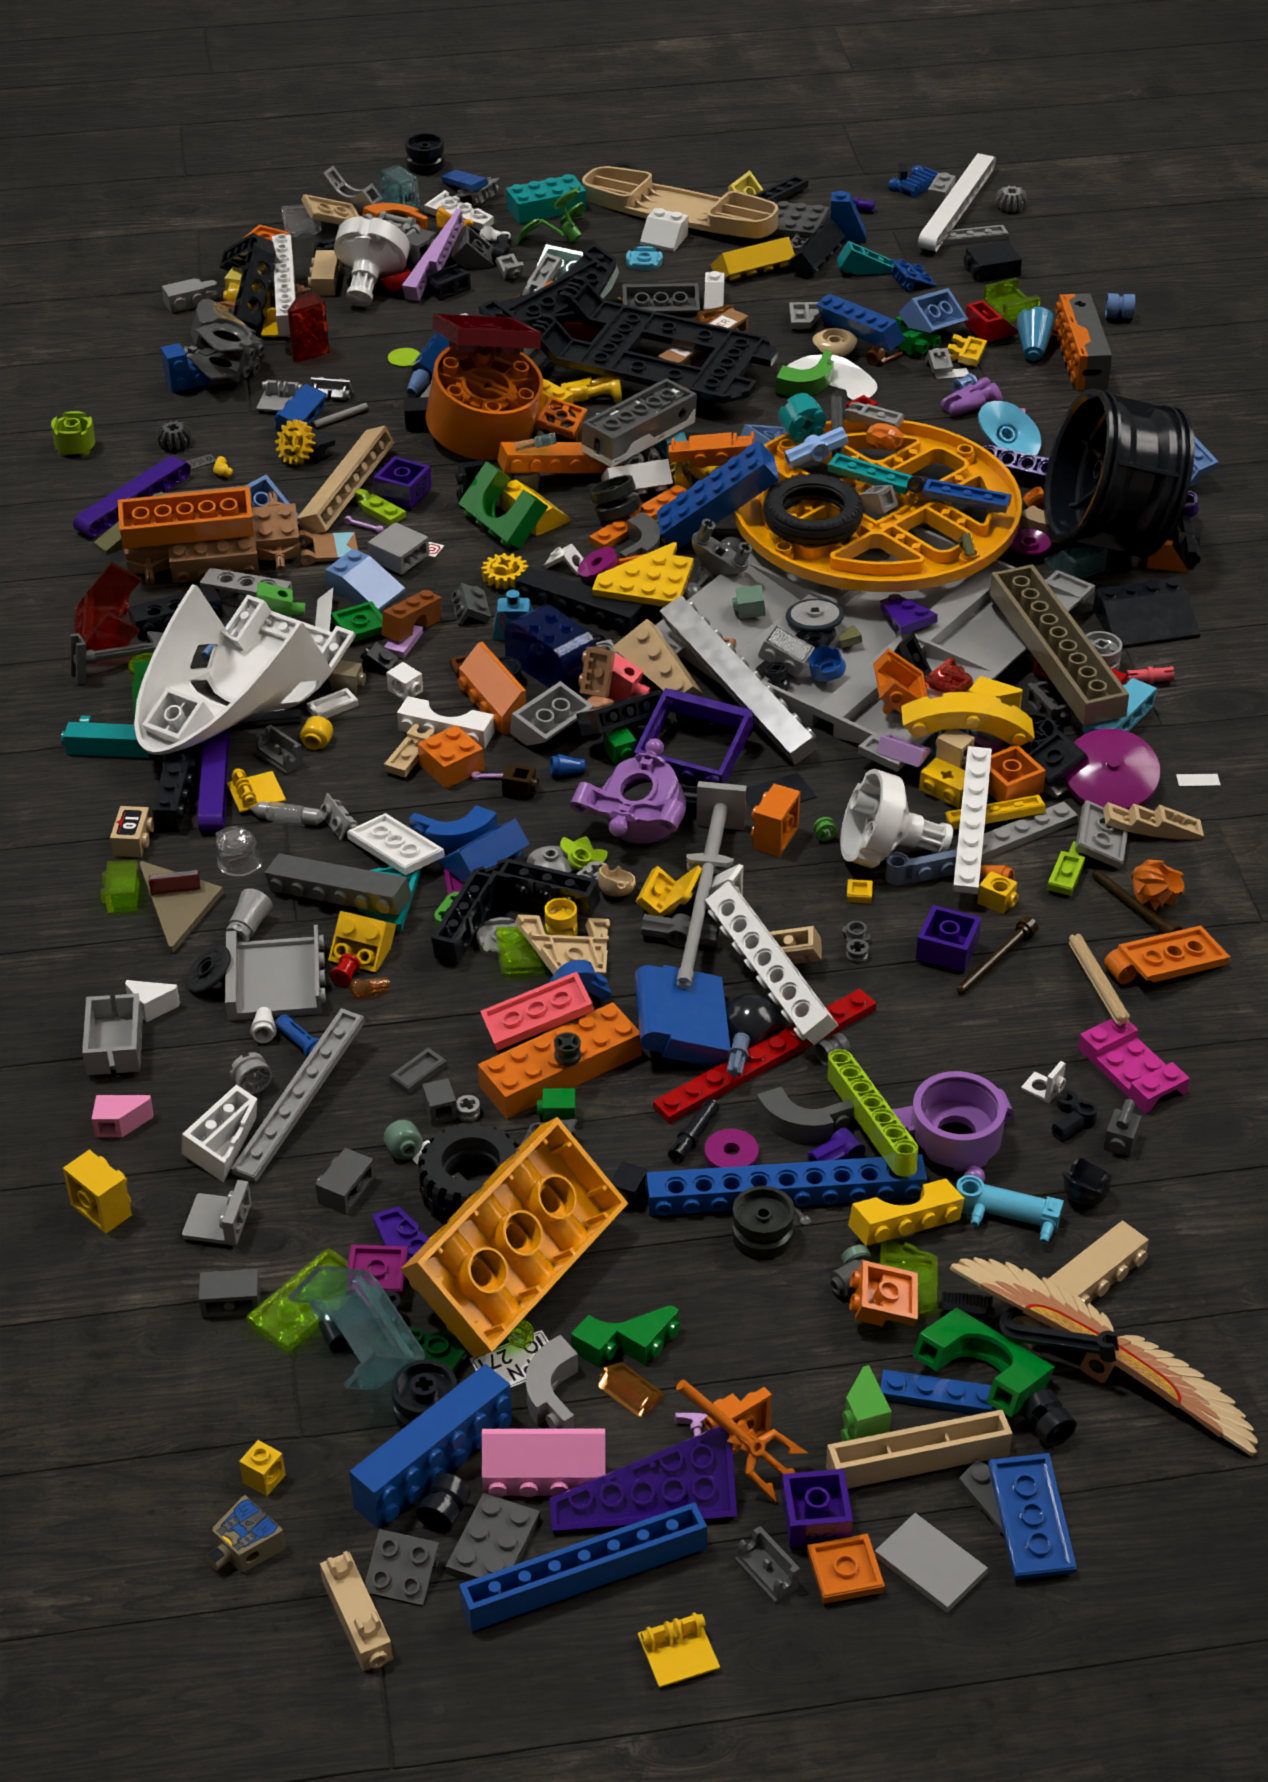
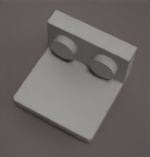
M237 1180L234 1191H230L228 1197L198 1193L183 1229V1238L236 1246L252 1204L249 1182Z

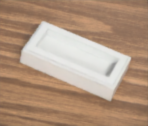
M348 688L307 703V710L313 716L329 718L359 705L358 699Z

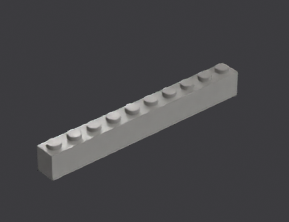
M680 595L660 610L664 623L742 708L752 710L754 722L794 765L817 749L814 742L816 736L809 727L805 729L801 725L802 721L799 716L788 711L789 707L782 698L778 700L775 697L776 694L769 684L764 685L762 683L759 673L755 669L753 671L749 669L746 659L742 655L739 657L736 655L733 645L729 641L724 642L720 631L716 627L714 629L711 628L707 617L704 614H698V610L691 600L687 602Z

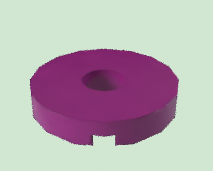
M611 547L600 548L583 559L578 567V574L585 582H594V578L598 574L617 566L618 554Z
M738 1129L717 1131L705 1143V1160L710 1168L751 1166L758 1161V1143L753 1136L745 1131ZM728 1150H735L738 1153L730 1155L725 1152Z

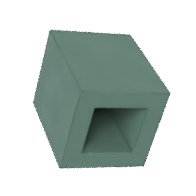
M762 585L735 588L736 597L732 598L734 611L739 613V620L766 616Z

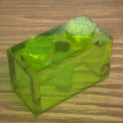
M137 860L107 861V870L102 872V882L105 888H101V901L106 903L108 913L138 911L140 874Z

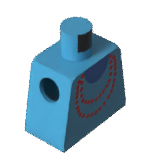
M509 590L506 593V598H499L497 602L493 640H535L536 622L530 600L528 598H520L517 590Z

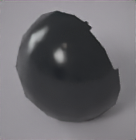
M746 993L736 997L726 1005L729 1040L732 1044L735 1034L745 1033L750 1038L748 1049L764 1041L770 1034H777L786 1029L785 1018L781 1013V1009L772 999L765 995Z

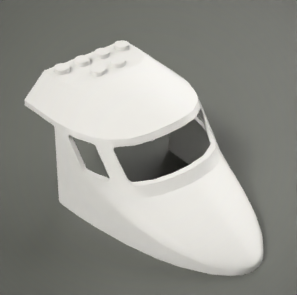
M193 584L168 623L142 680L134 721L136 738L147 753L153 755L168 754L199 744L254 714L287 710L295 707L321 687L337 666L356 634L339 626H336L333 632L273 612L264 600L250 595L245 597L227 626L224 627L199 587ZM215 644L207 668L191 669L192 659L198 645ZM207 680L214 693L230 702V704L225 706L208 699L198 693L191 682Z

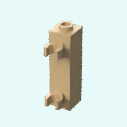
M345 1551L340 1556L330 1557L327 1561L320 1563L322 1582L362 1671L379 1668L388 1661L393 1660L390 1638L350 1552Z

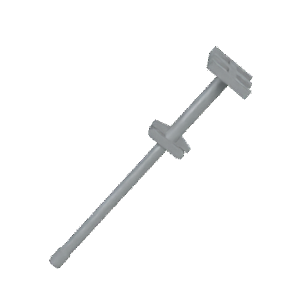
M698 781L696 826L709 827L704 853L687 854L686 856L688 871L697 865L702 868L682 963L677 975L676 985L683 990L689 989L692 984L693 968L707 906L705 900L709 897L713 874H720L730 869V866H733L734 863L733 858L719 855L724 828L744 830L747 790L745 785Z

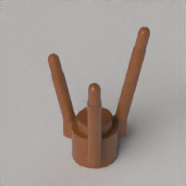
M874 345L866 353V360L874 366L878 363L884 365L886 362L902 356L903 352L885 357V349Z

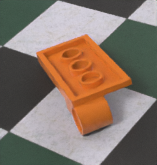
M1196 926L1119 944L1117 949L1111 951L1105 957L1104 966L1120 984L1131 982L1138 973L1146 981L1150 980L1154 983L1228 965L1230 956L1202 926Z

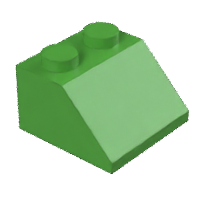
M869 1365L863 1366L846 1397V1408L842 1412L844 1429L841 1430L842 1441L890 1432L892 1411Z

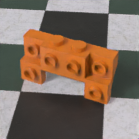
M751 431L750 436L737 437V433H733V439L732 432L694 435L689 437V441L675 442V438H672L668 450L670 463L691 461L692 468L723 466L731 457L737 456L747 446L754 444L755 434L754 431Z

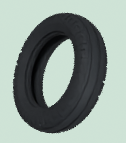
M802 474L786 478L770 489L764 501L763 514L767 526L781 539L803 546H826L841 542L856 532L863 518V503L859 493L843 480L832 476L829 477L828 475ZM802 500H821L836 505L842 512L829 519L805 520L789 514L784 508Z

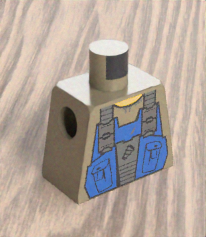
M244 1495L213 1527L211 1532L215 1549L206 1555V1559L216 1571L230 1562L240 1572H246L286 1548L283 1529Z

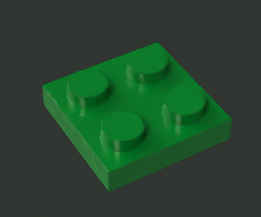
M372 601L331 613V619L335 626L355 632L356 636L351 643L382 634L383 615Z

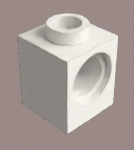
M402 662L386 672L388 691L405 700L407 696L415 697L423 692L422 673Z

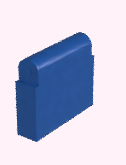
M645 965L638 968L635 972V987L641 1046L646 1050L662 1053V1057L710 1067H716L724 1063L730 1049L722 977L694 971L691 987L683 990L676 985L679 971L677 967L663 965L661 968Z

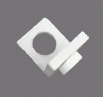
M570 544L562 549L561 547L556 548L550 554L544 567L547 569L564 560L575 575L578 576V567L574 565L572 557L575 556L578 559L579 565L584 558L573 544Z
M1060 1061L1048 1075V1078L1034 1072L1024 1083L1021 1090L1050 1103L1065 1086L1064 1072L1066 1063ZM1042 1082L1046 1084V1089L1042 1091L1035 1090L1032 1084Z

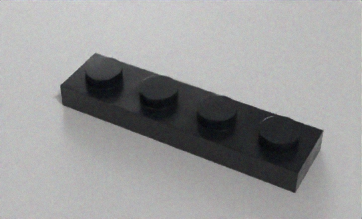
M793 175L753 196L777 203L807 188L809 180Z

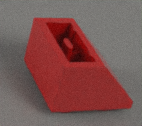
M984 300L967 304L966 316L969 320L965 322V325L980 339L987 340V343L1018 334V330Z

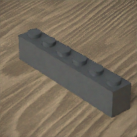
M280 853L264 872L270 891L399 916L412 897L406 877Z

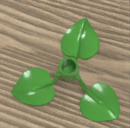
M577 187L565 193L554 204L555 209L561 207L565 214L559 221L562 225V231L545 220L537 218L524 226L519 232L516 240L517 245L525 235L535 230L541 224L556 231L561 237L566 236L570 243L577 241L582 236V233L572 222V219L584 217V204L580 202L568 212L565 206L566 203L577 196L580 188Z

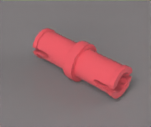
M1148 666L1147 669L1127 670V683L1132 678L1148 683V685L1160 681H1174V672H1172L1174 668L1173 666L1163 668Z

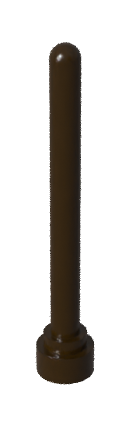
M1100 870L1093 871L1092 876L1095 880L1155 925L1161 935L1183 930L1176 922L1165 921L1147 906L1142 905L1134 896Z
M1024 916L1016 924L1015 932L957 986V992L965 994L1022 939L1031 938L1039 929L1037 922L1029 916Z

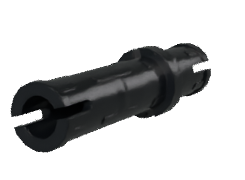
M710 1098L705 1099L688 1126L677 1135L676 1143L668 1151V1157L676 1163L678 1159V1163H682L688 1152L699 1143L698 1138L720 1109L719 1104L714 1099H711V1102Z

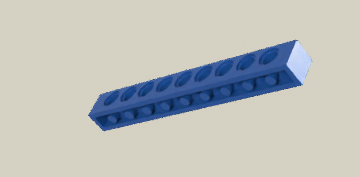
M922 1154L918 1155L917 1172L910 1177L896 1175L883 1157L646 1172L649 1216L732 1211L734 1201L738 1195L756 1186L775 1187L785 1192L792 1199L793 1204L807 1206L856 1203L875 1197L882 1201L916 1199L921 1196L923 1184H927Z

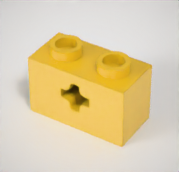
M936 757L920 772L919 790L960 808L962 806L965 770Z

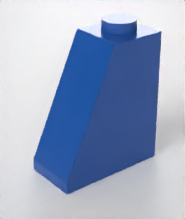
M844 191L832 192L830 219L834 220L845 235L842 241L866 242V228L851 194Z

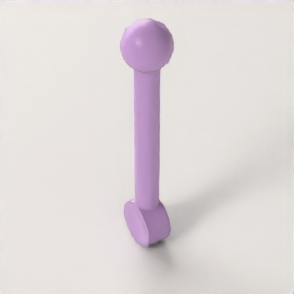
M346 516L343 519L346 525H358L375 530L378 534L384 531V528L380 525L373 526L353 520L350 516Z
M478 771L471 773L473 781H478L481 778H502L503 774H480Z

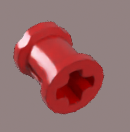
M342 954L339 958L338 966L330 972V978L333 983L340 987L349 986L352 982L353 974L361 968L360 960L355 955Z

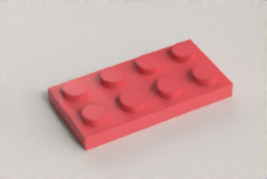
M575 972L480 1012L498 1051L578 1017H582L595 1011L578 973Z

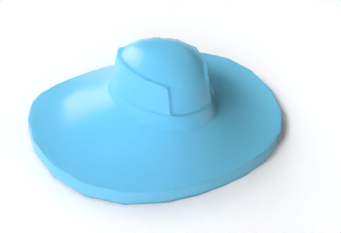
M1004 401L987 402L981 407L978 413V423L984 435L994 446L1032 455L1038 454L1041 447L1039 429L1023 410L1014 404Z

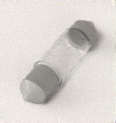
M261 801L251 807V810L258 818L268 819L269 821L318 826L326 819L320 809L307 808L301 805Z

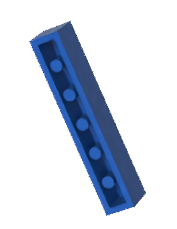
M833 294L824 296L816 304L825 324L837 329L850 331L856 337L883 349L891 351L905 340L896 320Z

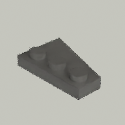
M976 1459L959 1478V1487L980 1512H985L993 1522L994 1529L1001 1535L1003 1530L989 1468L986 1464Z

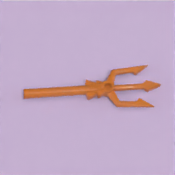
M681 1380L677 1384L676 1389L730 1434L727 1442L737 1444V1448L748 1453L745 1474L777 1504L772 1483L766 1484L754 1472L757 1457L763 1458L780 1474L795 1473L794 1469H786L765 1451V1445L775 1438L788 1447V1453L790 1454L808 1452L775 1429L757 1438L754 1430L748 1428L746 1421L740 1420L736 1424L687 1381Z

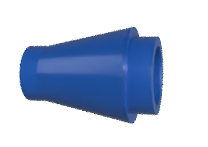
M561 754L551 756L550 758L551 775L562 777L585 772L584 759Z

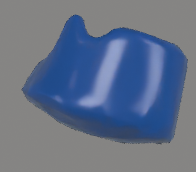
M821 646L813 650L809 655L811 676L816 681H831L844 675L846 662L837 647L833 649L830 646Z

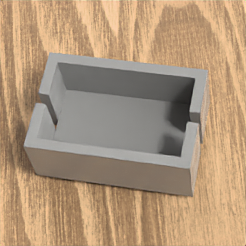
M139 993L115 995L118 1017H114L110 995L86 997L82 1054L87 1075L111 1074V1070L115 1069L116 1073L140 1072L143 1013Z

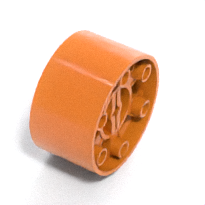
M456 344L443 350L434 364L426 410V423L433 437L452 452L478 460H497L501 442H530L543 391V377L533 360L521 351L520 355L496 353V347L480 346V353L455 351Z

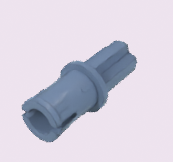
M745 1033L734 1035L732 1048L728 1051L727 1072L733 1078L736 1075L740 1076L742 1074L744 1063L747 1062L749 1057L747 1050L750 1038Z

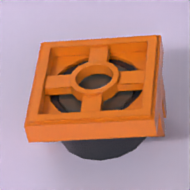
M549 397L536 419L535 427L544 429L545 434L554 441L561 442L570 439L576 441L581 433L587 409Z

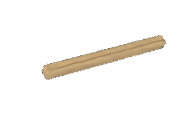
M1080 934L1070 935V947L1115 1023L1119 1026L1122 1024L1127 1025L1130 1015Z

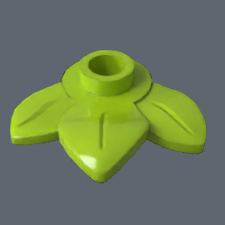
M586 836L575 842L563 837L560 842V848L568 856L569 864L577 870H582L594 861L604 862L607 858L608 852L602 849L593 850Z

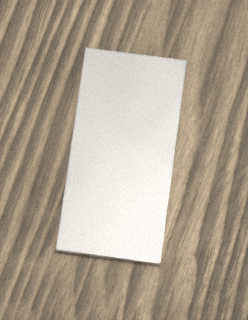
M386 813L347 831L349 840L404 875L445 857L443 848Z

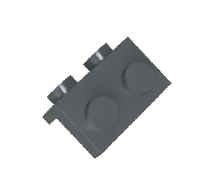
M461 583L451 596L457 624L462 626L467 617L488 623L491 614L485 591L477 586L472 587Z

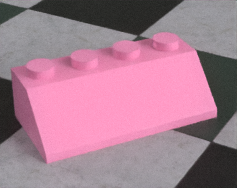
M482 1429L483 1493L498 1498L503 1496H555L606 1474L605 1429Z

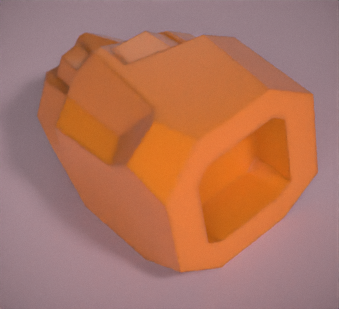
M877 423L870 426L867 431L866 442L869 446L876 449H896L904 441L902 432L889 424Z
M1041 487L1033 488L1025 494L1023 500L1028 508L1034 505L1044 511V491Z

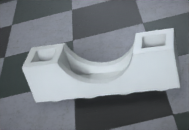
M407 696L397 712L398 731L406 733L414 724L419 725L418 733H426L429 729H434L435 735L457 725L483 749L486 748L495 733L494 714L471 710L461 716L445 717L434 713L429 706L428 700Z

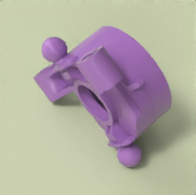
M655 738L650 739L646 743V753H638L634 758L619 763L601 789L587 782L579 783L570 802V807L581 814L606 818L611 834L618 836L624 841L635 844H647L658 841L672 832H676L685 815L686 798L674 770L665 762V759L659 757L664 751V745L659 739ZM648 782L653 783L649 795L641 800L629 801L623 797L628 790L637 785Z
M962 1071L943 1072L928 1078L916 1090L913 1106L892 1109L911 1137L915 1138L931 1161L952 1167L955 1172H964L963 1176L974 1175L979 1177L983 1182L985 1174L981 1167L985 1166L987 1161L999 1150L1004 1124L1014 1116L1013 1108L1002 1089H998L993 1083L979 1075ZM958 1122L970 1127L974 1133L954 1134L939 1128L947 1123Z

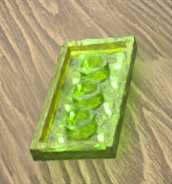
M327 1248L246 1316L247 1324L289 1353L318 1328V1324L324 1316L337 1312L354 1297L345 1296L344 1292L348 1261L330 1248Z

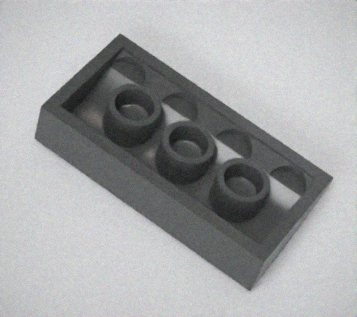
M698 283L623 284V304L664 314L700 313Z

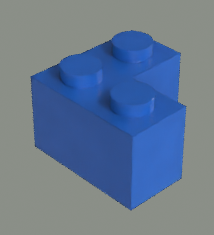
M180 343L160 347L165 382L172 393L210 384L209 377L190 359H187V354Z

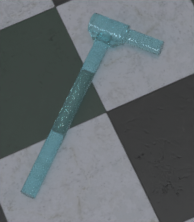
M537 427L533 432L535 434L534 439L515 442L514 447L515 451L532 447L540 448L557 444L555 433L545 434Z

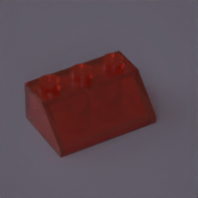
M316 291L297 296L288 309L292 359L294 363L330 353L325 301Z

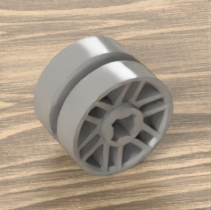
M1104 631L1086 634V637L1107 665L1119 671L1122 653V641L1120 638Z

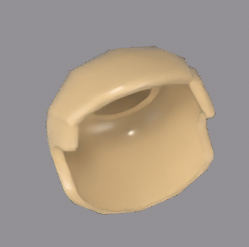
M607 864L599 868L598 884L605 895L623 897L629 895L635 889V876L630 872L622 870L620 866L613 871L609 870Z

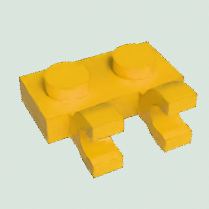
M954 334L952 341L958 343V345L949 344L947 347L948 352L953 353V355L949 354L951 362L958 359L959 363H963L966 366L977 367L986 348L987 340L968 336L966 339Z

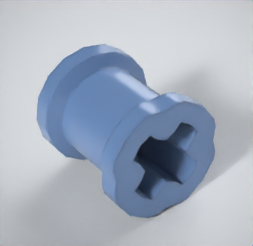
M969 373L962 379H954L951 383L952 391L956 392L970 384H976L977 378L972 373Z

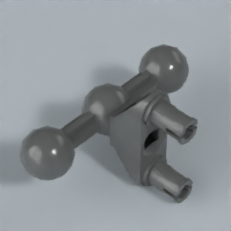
M704 519L699 531L694 533L692 537V546L701 564L698 567V578L694 583L688 582L683 594L686 601L720 574H738L745 571L749 565L747 559L752 551V546L749 544L747 550H745L748 543L741 542L735 537H726L719 542L711 537L716 526L715 523L712 521L709 527L711 520Z

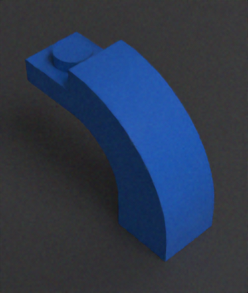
M477 805L467 816L452 822L437 821L414 813L409 818L410 829L443 848L444 853H452L498 826L497 812Z

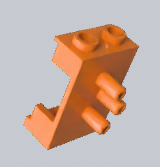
M888 648L873 663L879 698L886 703L882 707L883 713L888 715L894 709L902 713V705L928 696L923 671Z

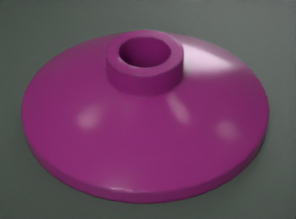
M1019 529L1009 547L1019 554L1034 556L1047 552L1050 549L1051 540L1042 531Z

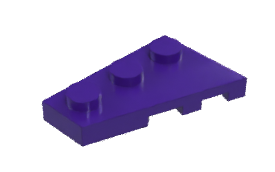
M891 594L888 598L880 600V609L888 619L893 620L895 627H899L901 635L938 622L937 613L902 597L900 594Z
M399 1206L372 1214L373 1223L384 1246H408L407 1262L429 1239L420 1230V1226Z

